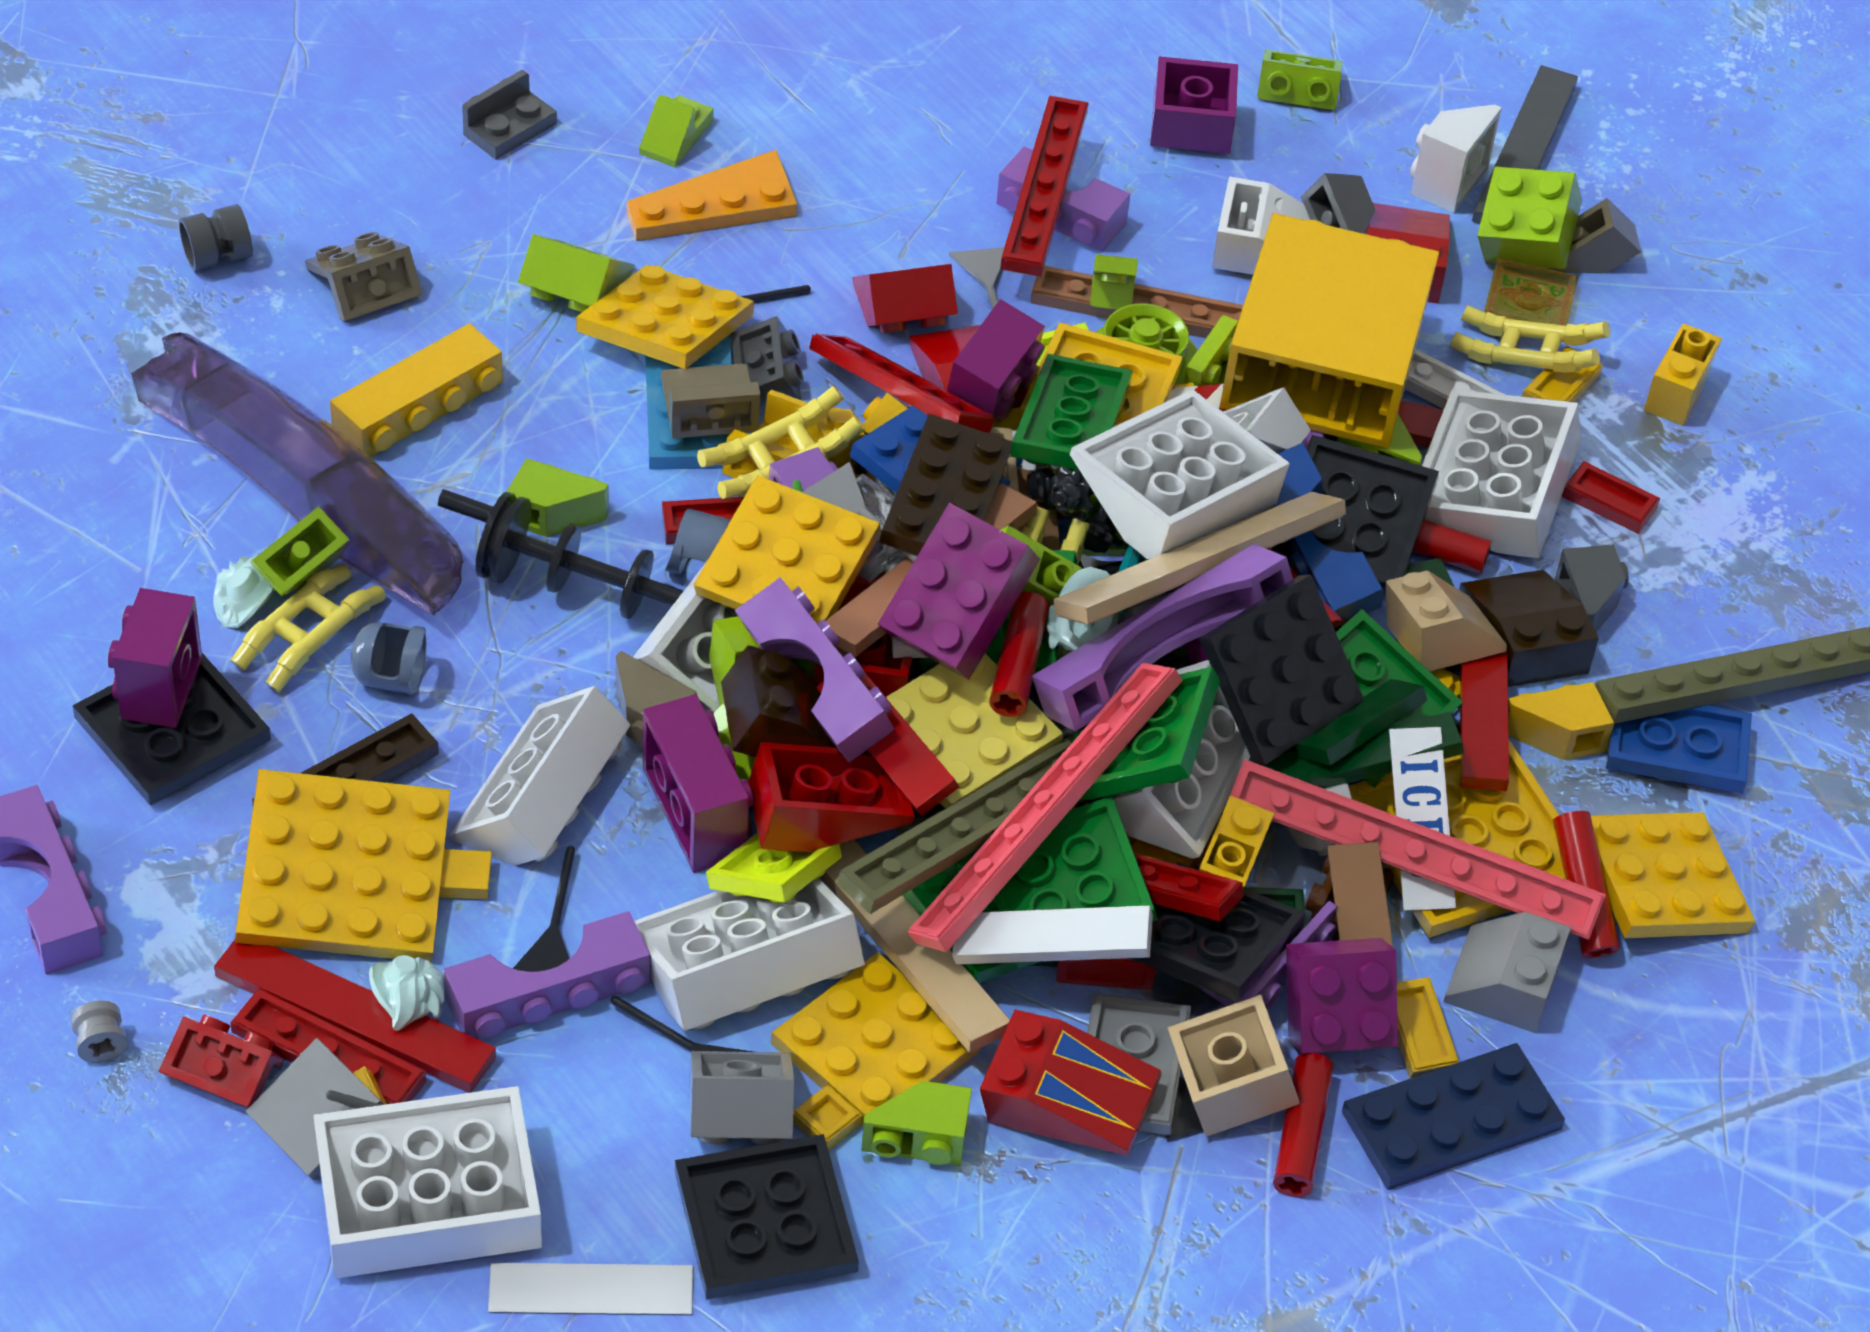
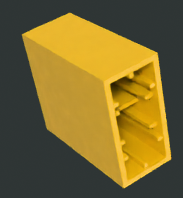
M1272 213L1231 343L1219 408L1229 410L1284 387L1310 430L1389 449L1423 323L1439 251L1409 245L1397 239H1384L1328 226L1316 220H1303Z

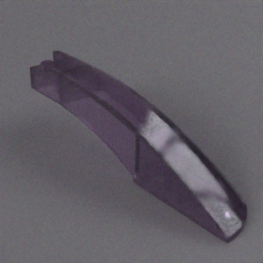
M182 332L172 333L163 337L162 342L165 352L160 356L152 358L147 364L131 373L139 402L191 432L221 453L268 492L298 522L319 506L350 539L340 559L433 616L449 603L456 594L462 582L461 569L464 562L461 549L454 537L372 458L330 423L292 395L198 338Z

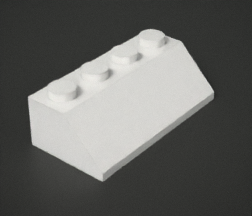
M704 564L633 657L697 691V696L704 710H711L714 713L720 705L709 660L713 620L736 617L738 615L735 609L695 593L693 584L705 566Z
M1206 660L1176 671L1178 674L1208 668L1211 665ZM1220 686L1212 705L1190 778L1182 779L1176 783H1164L1141 788L1134 792L1109 795L1114 799L1124 829L1129 836L1192 859L1200 857L1229 799L1243 760H1249L1250 758Z
M596 686L537 705L457 822L449 837L455 843L476 851H492L493 858L513 866L533 860L540 862L546 859L556 849L558 845L556 839L562 829L578 815L580 810L578 805L585 794L599 783L601 779L599 773L606 762L613 758L621 749V739L631 724Z

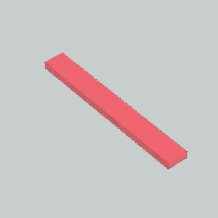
M1143 662L910 927L908 933L916 944L948 952L1183 681L1175 668Z
M1245 759L1230 794L1233 797L1273 812L1272 821L1335 845L1379 842L1381 862L1510 911L1516 913L1527 912L1570 926L1571 934L1587 940L1590 938L1606 895Z

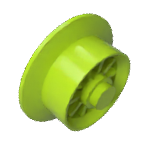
M1140 303L1121 307L1107 318L1104 327L1096 331V333L1182 356L1181 369L1174 385L1184 384L1186 366L1198 351L1194 343L1189 339L1188 329L1183 320L1169 309L1153 304Z

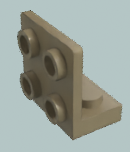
M378 232L359 235L354 238L355 244L340 248V245L323 247L315 252L316 257L305 260L307 270L328 278L339 319L343 321L423 295L410 247L393 240V238L379 235Z
M746 364L661 371V382L672 439L731 434L734 429L741 432H755L759 430L760 390L758 382H750Z

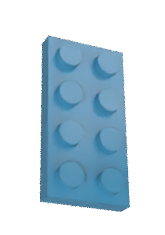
M730 335L688 368L732 364ZM645 355L649 469L723 468L720 464L701 467L698 463L697 453L699 450L717 447L718 444L726 443L727 437L730 434L672 439L661 382V371L681 368Z

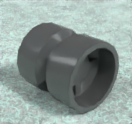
M238 204L213 210L212 217L199 213L179 219L178 225L182 246L193 271L217 266L220 258H224L227 262L252 257L253 247L250 231L244 213Z

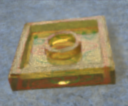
M1497 258L1484 312L1487 313L1488 311L1497 316H1505L1507 319L1567 326L1578 276Z

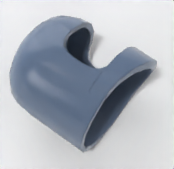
M688 508L681 520L672 554L665 571L681 575L689 558L705 563L731 520Z
M381 622L368 624L363 627L355 638L351 652V668L355 678L366 687L409 695L415 694L422 678L426 658L427 639L425 627H406Z

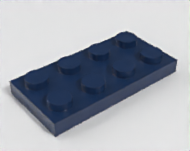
M1518 1043L1346 1100L1342 1108L1343 1116L1387 1190L1562 1130L1565 1120Z

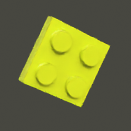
M756 833L706 871L709 889L730 892L734 896H752L768 899L772 903H784L792 900L797 892L811 881L821 877L825 870L842 858L840 844L811 852L761 849L759 836Z

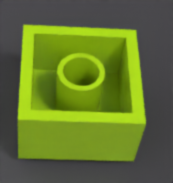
M1494 167L1477 234L1485 263L1566 269L1582 203L1576 173Z

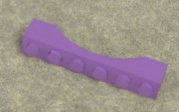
M1252 544L1032 675L1045 716L1074 731L1089 724L1143 662L1152 664L1172 650L1206 635L1293 580L1287 557Z

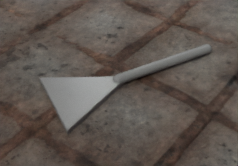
M1004 247L949 252V256L986 288L991 308L993 309L998 303L994 285L1001 271L1000 265Z
M850 462L802 492L880 523L882 531L884 524L868 511L865 506ZM900 550L913 562L916 560L917 555Z

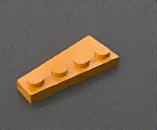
M773 150L628 200L626 213L635 239L640 241L797 216V202L777 150Z

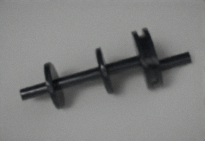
M445 489L439 495L437 504L439 507L486 523L476 555L475 571L479 577L488 578L490 576L493 582L503 583L514 568L520 553L550 563L546 581V588L549 592H559L568 580L571 571L623 588L619 610L621 616L626 619H631L635 614L643 596L672 606L684 591L650 579L654 554L651 550H642L635 558L630 571H626L578 554L581 531L580 527L576 524L570 523L564 529L556 546L526 536L532 508L529 498L519 497L517 499L514 493L504 492L498 498L495 505L491 506Z

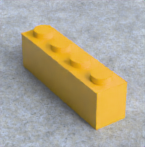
M469 323L330 400L332 431L360 458L366 460L380 451L387 450L394 443L410 434L424 429L428 424L447 413L456 411L463 404L484 392L493 390L502 383V351Z

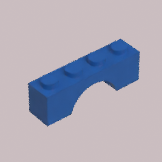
M1303 443L1278 453L1290 465L1277 504L1273 507L1309 492L1322 494V477ZM1311 531L1284 541L1287 542L1293 553L1290 556V562L1294 572L1298 576L1311 574L1320 597L1346 623L1361 609L1366 613H1370L1382 607L1383 589L1363 552L1347 553L1333 550L1318 541Z

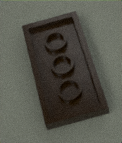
M929 414L882 528L879 543L918 556L949 502L985 522L1010 458L1012 441Z

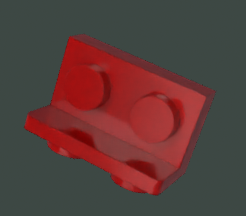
M203 1014L200 1022L183 1016L158 1072L217 1097L249 1108L259 1098L272 1067L281 1069L285 1059L272 1051L275 1045L274 1042L259 1035L247 1032L243 1040L228 1034L231 1026L216 1018Z

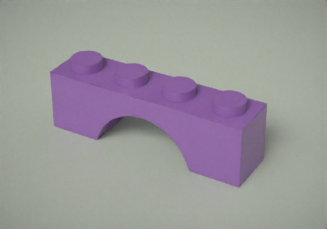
M780 577L738 607L735 612L761 649L774 651L789 658L806 659L823 668V689L811 711L823 731L846 761L850 763L895 730L886 713L892 710V707L876 686L868 691L861 682L866 673L853 655L849 652L842 657L834 646L839 644L840 640L824 619L818 624L813 620L809 613L815 608L801 588L798 586L791 591Z
M37 784L0 796L1 867H20L32 870L49 882L43 894L34 903L25 908L31 940L45 974H49L103 956L100 936L107 934V928L99 906L90 908L87 899L92 898V894L84 871L75 872L72 864L76 863L77 860L69 836H59L57 829L61 828L62 825L56 805L53 800L44 801Z
M627 911L583 925L582 941L576 953L565 963L549 970L539 972L516 970L502 964L491 954L444 968L445 999L461 1032L476 1039L490 1038L496 1036L501 1031L526 1023H537L543 1021L548 1016L573 1008H585L595 1001L620 993H632L640 987L650 984L651 955L630 912Z

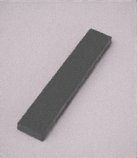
M1543 65L1540 66L1494 167L1539 170L1576 88L1577 75ZM1494 168L1473 213L1472 221L1479 224L1482 219Z

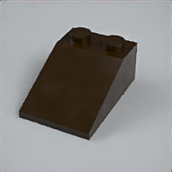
M1542 569L1460 583V591L1470 596L1507 644L1508 687L1589 674L1599 637L1583 605L1546 571Z
M747 645L721 681L732 751L756 757L760 742L836 748L811 711L820 697V693L816 688L818 684L791 658L774 651H767Z

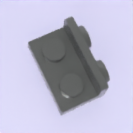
M520 70L512 76L503 79L488 90L472 97L462 106L463 135L495 160L557 124V111L530 92L529 74L524 70Z
M778 316L731 333L734 364L743 363L747 365L750 382H758L760 399L767 397L768 392L772 389L777 392L784 391L786 395L801 400L800 385L804 384V376L796 357L797 354L801 353L798 338L792 329L787 331Z

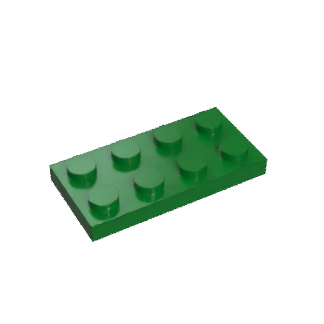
M1047 354L1012 441L1010 457L1024 459L1031 464H1049L1065 467L1071 471H1080L1070 456L1071 448L1117 425L1131 386L1133 370Z

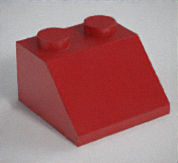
M952 264L852 277L853 286L867 326L880 325V333L906 330L905 321L920 319L921 327L947 324L946 316L958 314Z

